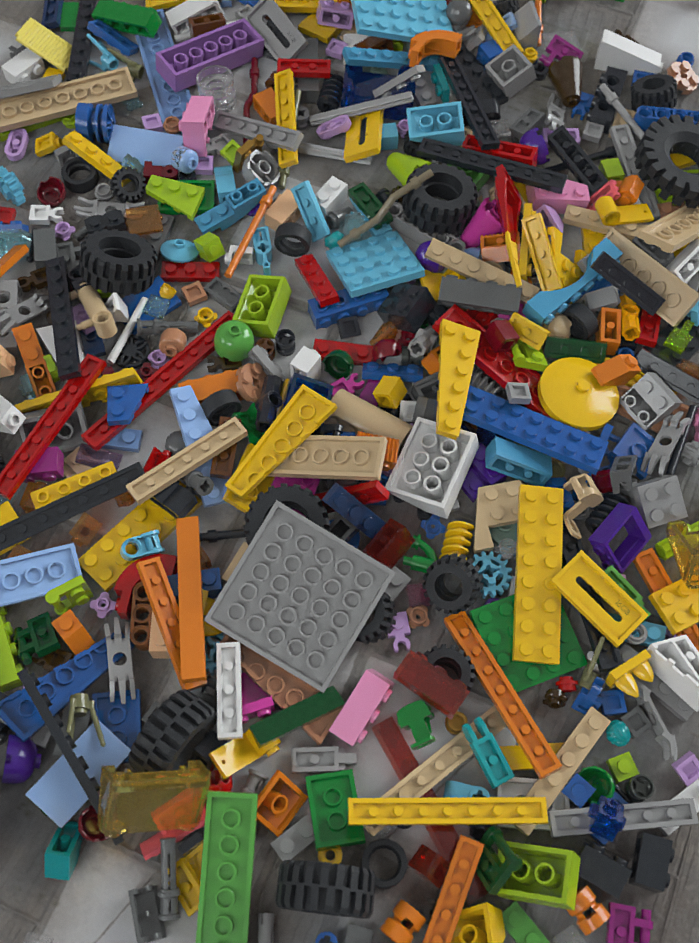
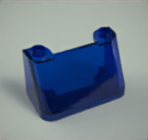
M345 64L341 108L382 98H375L372 91L397 76L362 72L363 66ZM409 65L401 66L398 70L397 76H399L400 74L404 73L412 67H410ZM416 81L407 82L405 88L399 91L394 90L392 94L396 95L412 91L414 97ZM413 102L384 109L383 119L398 121L407 119L406 108H412Z

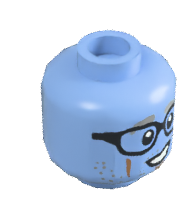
M179 146L171 154V164L175 169L188 174L193 172L198 166V155L192 149Z

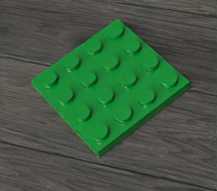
M515 594L469 611L476 630L516 693L588 665L562 603L559 665L512 661Z

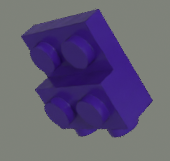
M482 443L479 444V448L461 487L473 503L477 499L478 487L503 483L507 478L505 474L485 468V449L487 446L485 447Z

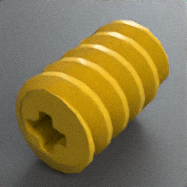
M463 521L448 523L441 549L442 554L439 558L447 554L450 556L452 553H457L458 557L461 554L467 555L469 550L465 547L471 545V542L467 539H472L473 534L468 531H474L475 527Z

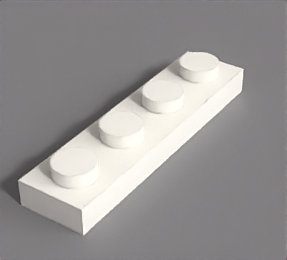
M240 642L216 643L218 740L243 739Z

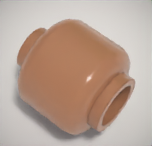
M167 328L164 330L159 341L160 351L172 358L180 351H183L187 343L185 333L178 328Z

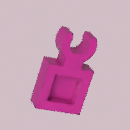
M353 373L348 381L342 377L327 386V392L332 398L340 389L355 395L354 390L362 389L364 381L354 382L358 379V373Z

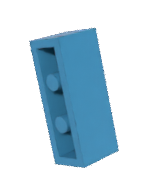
M497 436L494 437L485 449V468L535 486H544L553 476L551 456Z

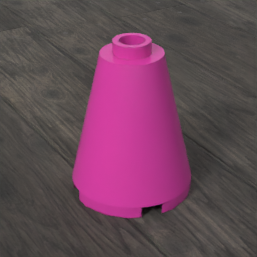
M490 197L485 198L464 229L460 239L465 243V249L479 247L480 236L482 235L488 236L489 234L503 233L495 199L491 202L489 201Z

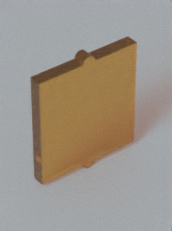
M158 204L125 209L126 225L129 228V233L144 235L163 231L161 221L163 216L160 215Z

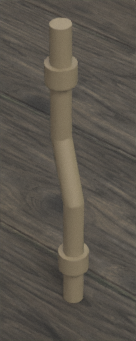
M428 169L418 177L414 176L409 180V183L392 193L376 216L357 229L353 228L350 230L348 235L337 241L339 246L342 248L351 241L358 240L363 233L380 223L396 200L411 190L418 189L422 186L423 182L434 176L432 170Z

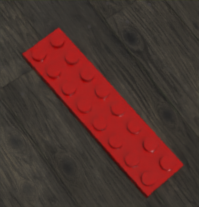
M456 304L433 324L431 328L438 334L442 319L481 331L474 364L505 390L508 382L528 383L532 400L530 404L523 405L532 411L551 418L542 407L538 397V382L541 375L535 370L515 366L511 350L495 353L483 335L486 329Z

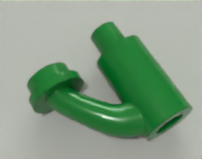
M420 534L418 536L414 535L411 548H415V550H418V547L421 548L428 558L413 555V558L404 556L403 565L411 566L410 570L427 573V568L438 560L437 555L425 541L420 539Z

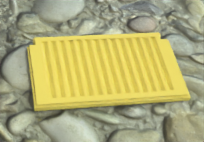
M30 17L15 34L16 41L61 71H68L72 45Z

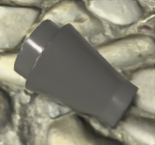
M350 207L330 211L326 215L325 220L330 229H339L354 216V212Z

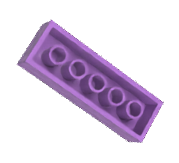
M243 18L156 52V71L176 93L251 62L253 57H263L264 39Z

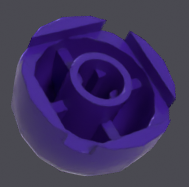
M535 127L522 135L519 144L538 147L537 166L548 163L550 158H546V155L549 154L546 142L542 134H537L536 131L539 129Z
M16 734L9 735L2 783H23L32 776L34 768H40L41 754H37L36 744L32 739L23 742Z

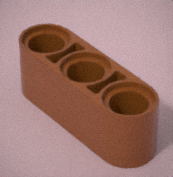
M142 582L136 584L133 590L130 639L136 649L147 651L149 650L152 607L148 597L140 598V595L145 592ZM149 613L145 620L138 619L140 614ZM140 635H148L144 642H137V638Z

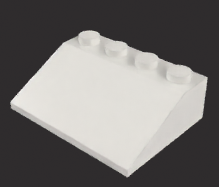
M417 417L385 488L390 494L428 513L447 519L479 448L477 434L460 429L459 437L454 440L436 434V422Z

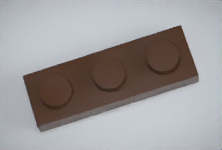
M220 416L219 426L230 420L231 417ZM238 442L213 457L210 477L231 478Z

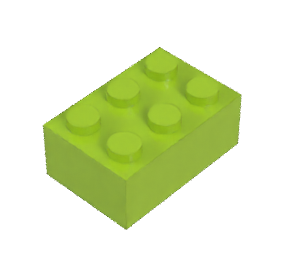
M506 841L513 853L519 855L523 865L519 870L511 874L497 895L504 899L575 911L581 858L572 850ZM498 849V857L503 864L506 859Z

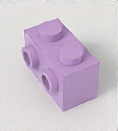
M319 0L316 13L317 23L351 30L354 19L352 5L345 1L338 3L334 2V0Z

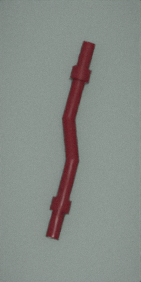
M256 57L251 59V68L249 70L251 93L243 105V116L250 118L253 95L258 93L260 70L258 68V58ZM243 137V143L249 140Z

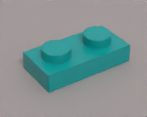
M435 64L433 65V73L430 74L431 82L436 86L437 97L441 98L442 103H447L450 98V88L441 65Z

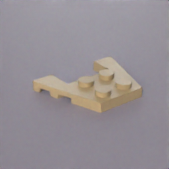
M520 480L478 487L474 554L493 550L494 545L489 528L517 523L518 491L520 484H522Z

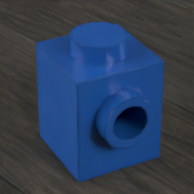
M494 39L478 45L476 58L485 68V65L501 54L503 50Z

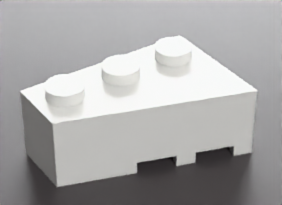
M699 239L691 241L666 267V269L696 292L699 289Z
M686 634L651 643L647 648V652L652 656L649 663L653 672L690 707L698 712L699 652Z

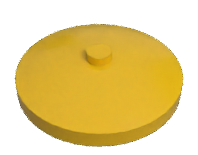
M566 357L558 359L546 367L538 382V397L542 407L552 419L581 431H593L604 427L616 414L619 406L617 386H600L591 372V369L597 366V364L582 358Z

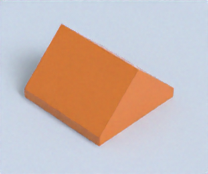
M277 770L258 795L257 821L279 837L308 796L280 770Z

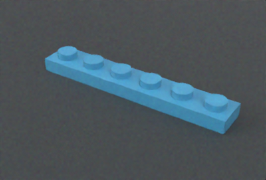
M344 47L342 51L346 65L406 70L412 68L409 66V52ZM438 55L426 56L418 65H424L426 71L433 72V65L439 64L437 60Z

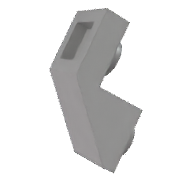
M611 285L585 293L576 303L584 304L594 313L600 311L601 307L614 309L621 301L617 288Z

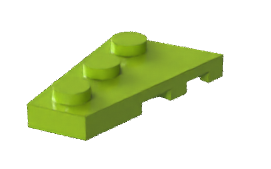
M151 175L145 188L146 194L163 204L170 205L176 212H182L191 221L194 220L205 195L204 187L156 175Z

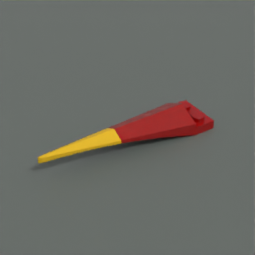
M503 164L496 167L495 203L517 288L522 285L517 253L518 221L522 201L519 190Z

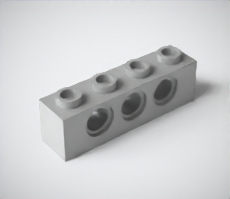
M18 280L0 281V310H6L21 303L22 289ZM8 322L0 325V331ZM12 329L4 336L0 334V345L15 358L22 357Z

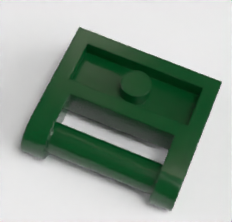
M492 825L479 841L485 845L476 868V873L488 893L497 895L511 874L522 867L523 862L519 855L513 853L503 838V832L500 827ZM494 842L506 859L503 864L491 847Z

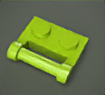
M518 340L511 349L514 356L513 362L517 367L544 372L548 366L542 349L538 351L521 340Z
M79 575L48 591L45 595V600L48 604L53 605L55 613L61 616L77 605L86 604L94 595L82 575ZM63 596L67 597V599L63 601L60 600V598Z

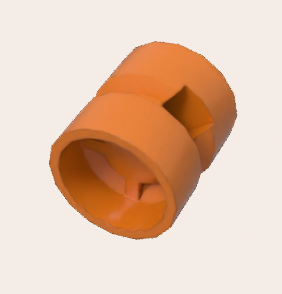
M588 884L577 890L575 911L566 909L571 917L577 918L576 924L585 936L599 928L611 916L602 903L595 901L596 895ZM591 907L593 911L585 917L583 912Z
M400 899L392 910L394 916L387 917L380 930L394 943H411L414 939L413 933L419 932L427 920L410 904ZM404 919L408 921L406 926L401 924Z

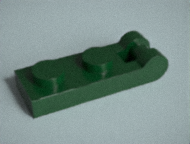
M364 182L348 190V196L369 220L375 217L383 206ZM388 211L382 221L373 228L378 230L385 223L393 222L391 213Z

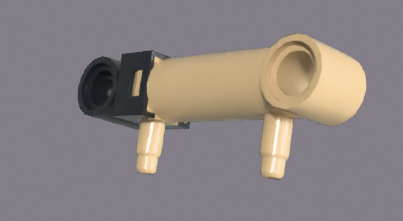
M79 267L71 269L68 273L74 290L71 292V299L78 298L90 318L77 324V331L94 326L100 338L107 339L113 337L117 333V327L112 313L107 309L98 291L82 279Z

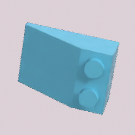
M461 101L406 108L410 141L422 142L423 138H428L455 146H462L465 140Z

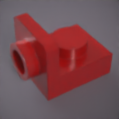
M469 309L465 312L486 330L492 320L499 318L496 313Z

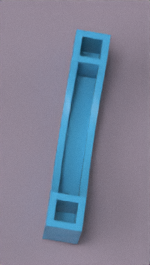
M606 237L591 251L587 258L585 273L578 281L563 289L540 291L526 303L522 313L539 326L550 324L555 318V314L563 313L568 308L570 302L575 303L581 297L583 291L588 292L595 285L594 282L596 280L600 282L603 279L602 276L590 268L602 251H605L619 263H621L619 259L623 252Z

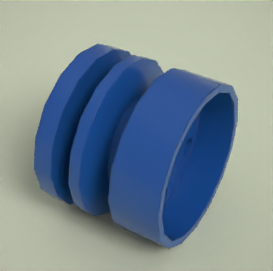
M78 103L75 111L76 131L91 143H94L96 137L98 143H104L105 141L106 144H109L113 132V124L116 125L113 106L111 104H105L104 106L103 104H97L95 109L92 103Z

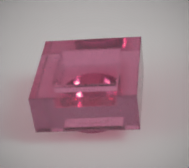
M423 583L407 585L409 607L431 606L428 603L430 598H425L424 596L426 589H422Z

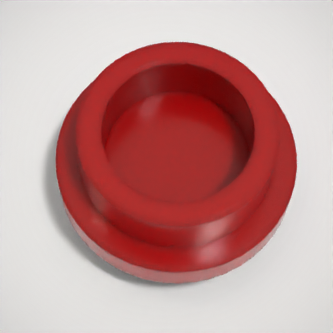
M572 676L559 677V681L555 682V686L564 691V693L576 692V686L579 685L578 681L573 680Z

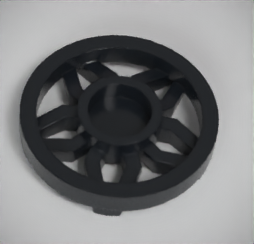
M130 335L128 340L131 343L127 344L126 341L119 354L121 361L116 359L115 363L122 368L133 367L135 369L147 362L150 348L144 338ZM146 347V354L144 356L141 351ZM132 360L137 361V363L129 364Z

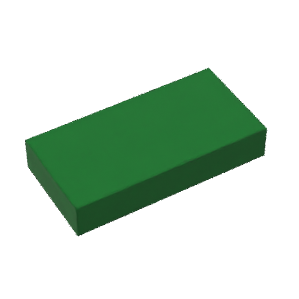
M63 2L60 22L61 32H75L79 2Z

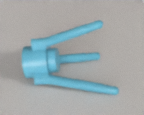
M88 33L87 37L103 53L100 58L102 65L91 60L89 64L102 69L104 72L117 69L119 60L107 50V47L101 41L97 42Z

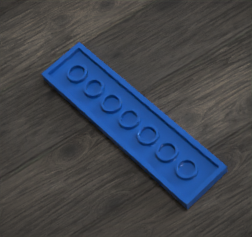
M469 386L462 420L596 475L608 446V441L521 405L509 404L508 400L474 386Z

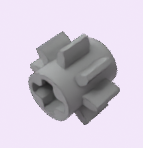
M692 440L691 443L685 444L681 454L684 457L683 463L696 467L697 464L699 465V441Z

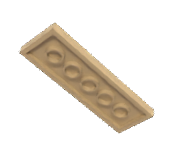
M699 204L696 208H687L685 205L639 231L638 238L643 239L647 244L660 247L664 252L673 253L699 237Z
M612 227L602 241L607 237L623 252L619 259L620 264L666 300L657 310L656 314L676 328L699 301V293Z
M310 435L267 477L380 481L388 440L386 437Z

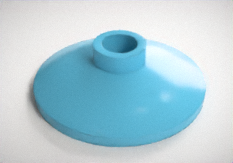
M184 239L168 240L160 247L161 255L165 259L176 263L193 261L199 255L195 244Z

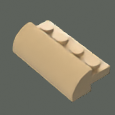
M340 389L331 399L337 405L336 411L322 424H340L344 427L343 432H355L357 434L358 431L382 437L399 439V456L413 426L350 392Z

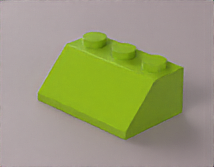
M249 274L232 320L242 321L248 325L255 337L275 339L292 292L286 277Z

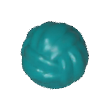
M339 231L331 233L324 238V246L329 250L334 247H340L337 241L342 239L344 234Z
M613 720L607 727L606 738L611 744L622 747L629 743L631 733L623 721Z

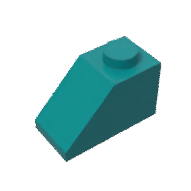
M68 821L62 829L58 826L45 851L46 878L70 880L78 862L83 839L78 831V822Z

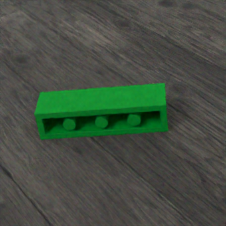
M99 0L91 14L94 20L99 19L116 31L154 38L162 23L158 12L152 7L147 8L113 0Z

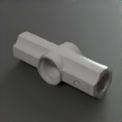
M428 326L425 329L420 328L417 331L414 339L410 341L408 346L411 356L417 358L435 348L439 341V334L431 328L432 326Z

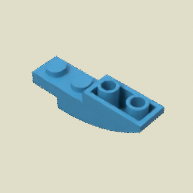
M255 178L225 195L226 201L194 218V221L203 235L207 232H213L218 228L223 231L250 212L260 202L262 196L266 195L267 191L259 179Z

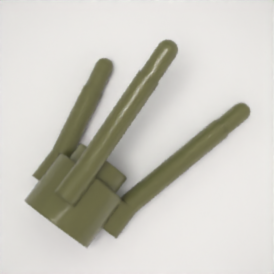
M109 47L107 48L115 58L127 64L126 67H128L133 81L135 78H142L144 73L143 65L128 59Z
M604 637L600 638L592 660L587 659L588 665L584 667L583 674L578 683L580 688L584 687L589 690L595 678L601 677L593 672L601 652L605 640Z
M86 693L72 694L69 697L67 733L74 739L76 717H84L87 715V711H90L100 745L105 747L104 736L95 711V701L89 700V695Z

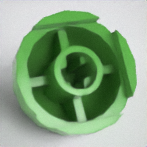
M229 320L221 324L216 330L214 337L215 351L220 357L228 358L232 362L248 358V352L254 347L252 330L248 325L238 320Z

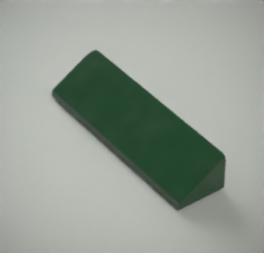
M331 686L324 693L320 691L250 725L249 729L260 749L344 707L345 702L336 688Z

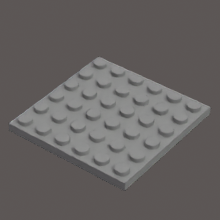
M276 500L204 618V621L324 693L396 572Z

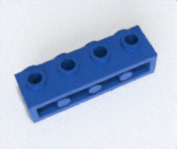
M345 288L336 291L340 302L322 308L316 298L308 300V312L316 330L327 328L336 324L338 319L356 315L357 317H363L368 313L377 311L389 293L384 288L351 298Z

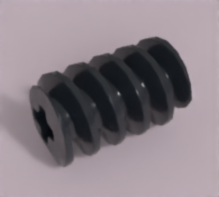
M331 74L330 78H324L317 100V107L322 113L338 109L340 106L341 97L346 85V81L341 75Z
M606 492L603 496L604 500L594 508V511L585 520V526L588 531L593 534L618 503L630 505L629 501L620 494Z

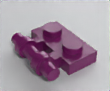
M555 34L545 49L550 56L547 57L542 54L539 60L549 67L554 58L562 60L561 57L573 55L581 59L584 53Z
M612 902L608 903V912L611 916L607 920L606 943H635V927L640 928L639 943H650V930H653L651 910L641 909V919L635 918L636 907Z

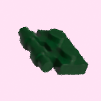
M48 611L28 620V628L17 627L14 629L15 635L13 639L19 648L17 651L19 659L23 661L24 665L32 663L31 657L33 653H37L39 658L61 648Z

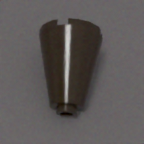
M567 55L561 57L562 60L553 61L547 72L563 105L572 108L581 101L583 64L578 57Z

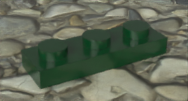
M548 336L545 340L543 354L545 357L558 359L577 357L601 364L605 361L608 344L605 342Z

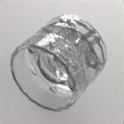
M211 65L199 71L196 76L199 96H213L215 114L217 110L232 111L237 104L234 76L231 70L224 66Z

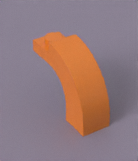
M430 30L415 35L410 42L408 58L410 59L409 66L414 67L418 65L424 57L430 55H442L455 59L461 49L463 34L447 30Z

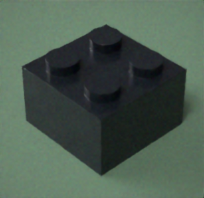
M401 283L393 287L390 294L377 310V313L387 328L416 333L437 303L427 287Z

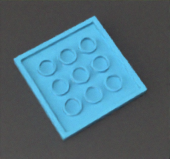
M390 231L378 237H369L362 241L352 242L342 248L334 247L326 251L327 259L351 298L425 277V269L397 231Z

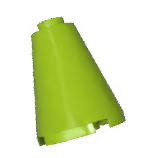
M393 152L388 156L386 165L402 186H404L409 175L414 170L425 164L430 165L432 162L403 153Z

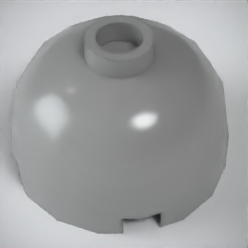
M265 150L263 152L253 151L243 162L242 173L247 183L258 178L265 188L277 182L280 176V172L278 173L277 170L278 162Z

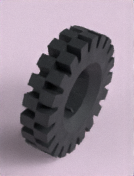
M670 115L669 119L666 116L661 117L657 122L654 121L648 127L635 150L636 169H641L638 175L642 181L650 180L646 186L652 192L660 188L661 192L658 197L666 201L669 195L673 196L672 204L681 207L685 201L687 208H696L699 204V173H688L679 169L672 162L670 154H683L691 158L699 167V120L694 125V118L687 115L682 120L679 115Z

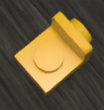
M53 131L35 139V154L40 158L54 152V150L64 146L62 143L63 139L58 137Z

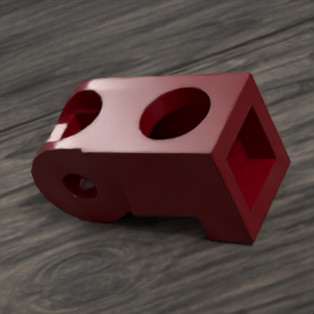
M152 161L144 162L143 178L145 177L146 179L144 184L148 183L151 175L179 180L178 170L172 165L155 166L152 164Z

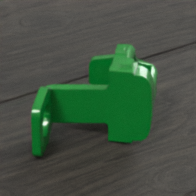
M423 700L410 703L397 712V722L401 729H411L416 743L410 745L413 751L436 741L435 737L431 736L432 728L430 720L435 718V715L430 711L432 710L431 706Z

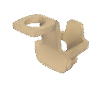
M586 473L570 478L563 485L567 491L574 489L579 499V502L563 515V520L569 533L577 539H581L582 535L573 519L586 508H594L604 500L592 478Z

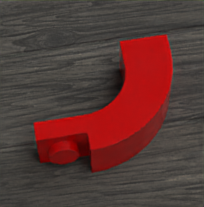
M169 554L145 556L130 564L121 573L114 587V591L119 596L116 601L115 610L121 619L130 620L133 590L136 584L142 582L136 564L140 561L160 557L166 575H175L178 572L177 556Z

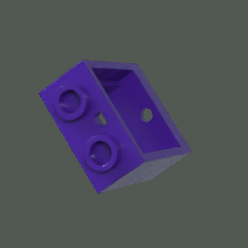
M618 503L588 540L593 547V551L600 558L601 565L605 569L611 565L622 574L652 538V535L636 506ZM624 525L629 535L613 553L608 543Z

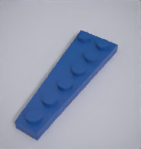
M114 632L111 634V639H114ZM121 632V637L125 638V635ZM106 638L95 643L89 649L80 652L65 664L57 666L45 676L38 678L40 685L37 686L40 694L46 693L52 705L48 708L52 715L60 713L69 705V697L72 694L83 693L108 671ZM130 641V647L132 650L134 648V645ZM122 653L116 654L113 657L114 664L121 660L125 655ZM25 688L14 692L0 701V718L23 742L29 740L46 725Z

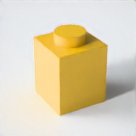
M383 376L372 394L380 407L397 409L408 391L400 377Z

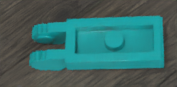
M477 717L474 719V723L479 734L482 736L480 739H477L468 723L462 725V731L470 742L469 745L493 789L514 778L515 775L492 732L490 733L483 719Z

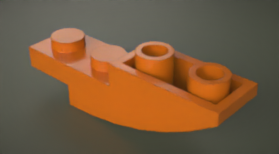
M32 322L12 328L36 397L56 392L55 383L43 358L45 355Z

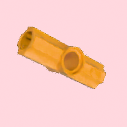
M626 295L619 296L621 302L618 304V309H621V335L624 336L625 340L633 341L640 336L638 319L640 308Z

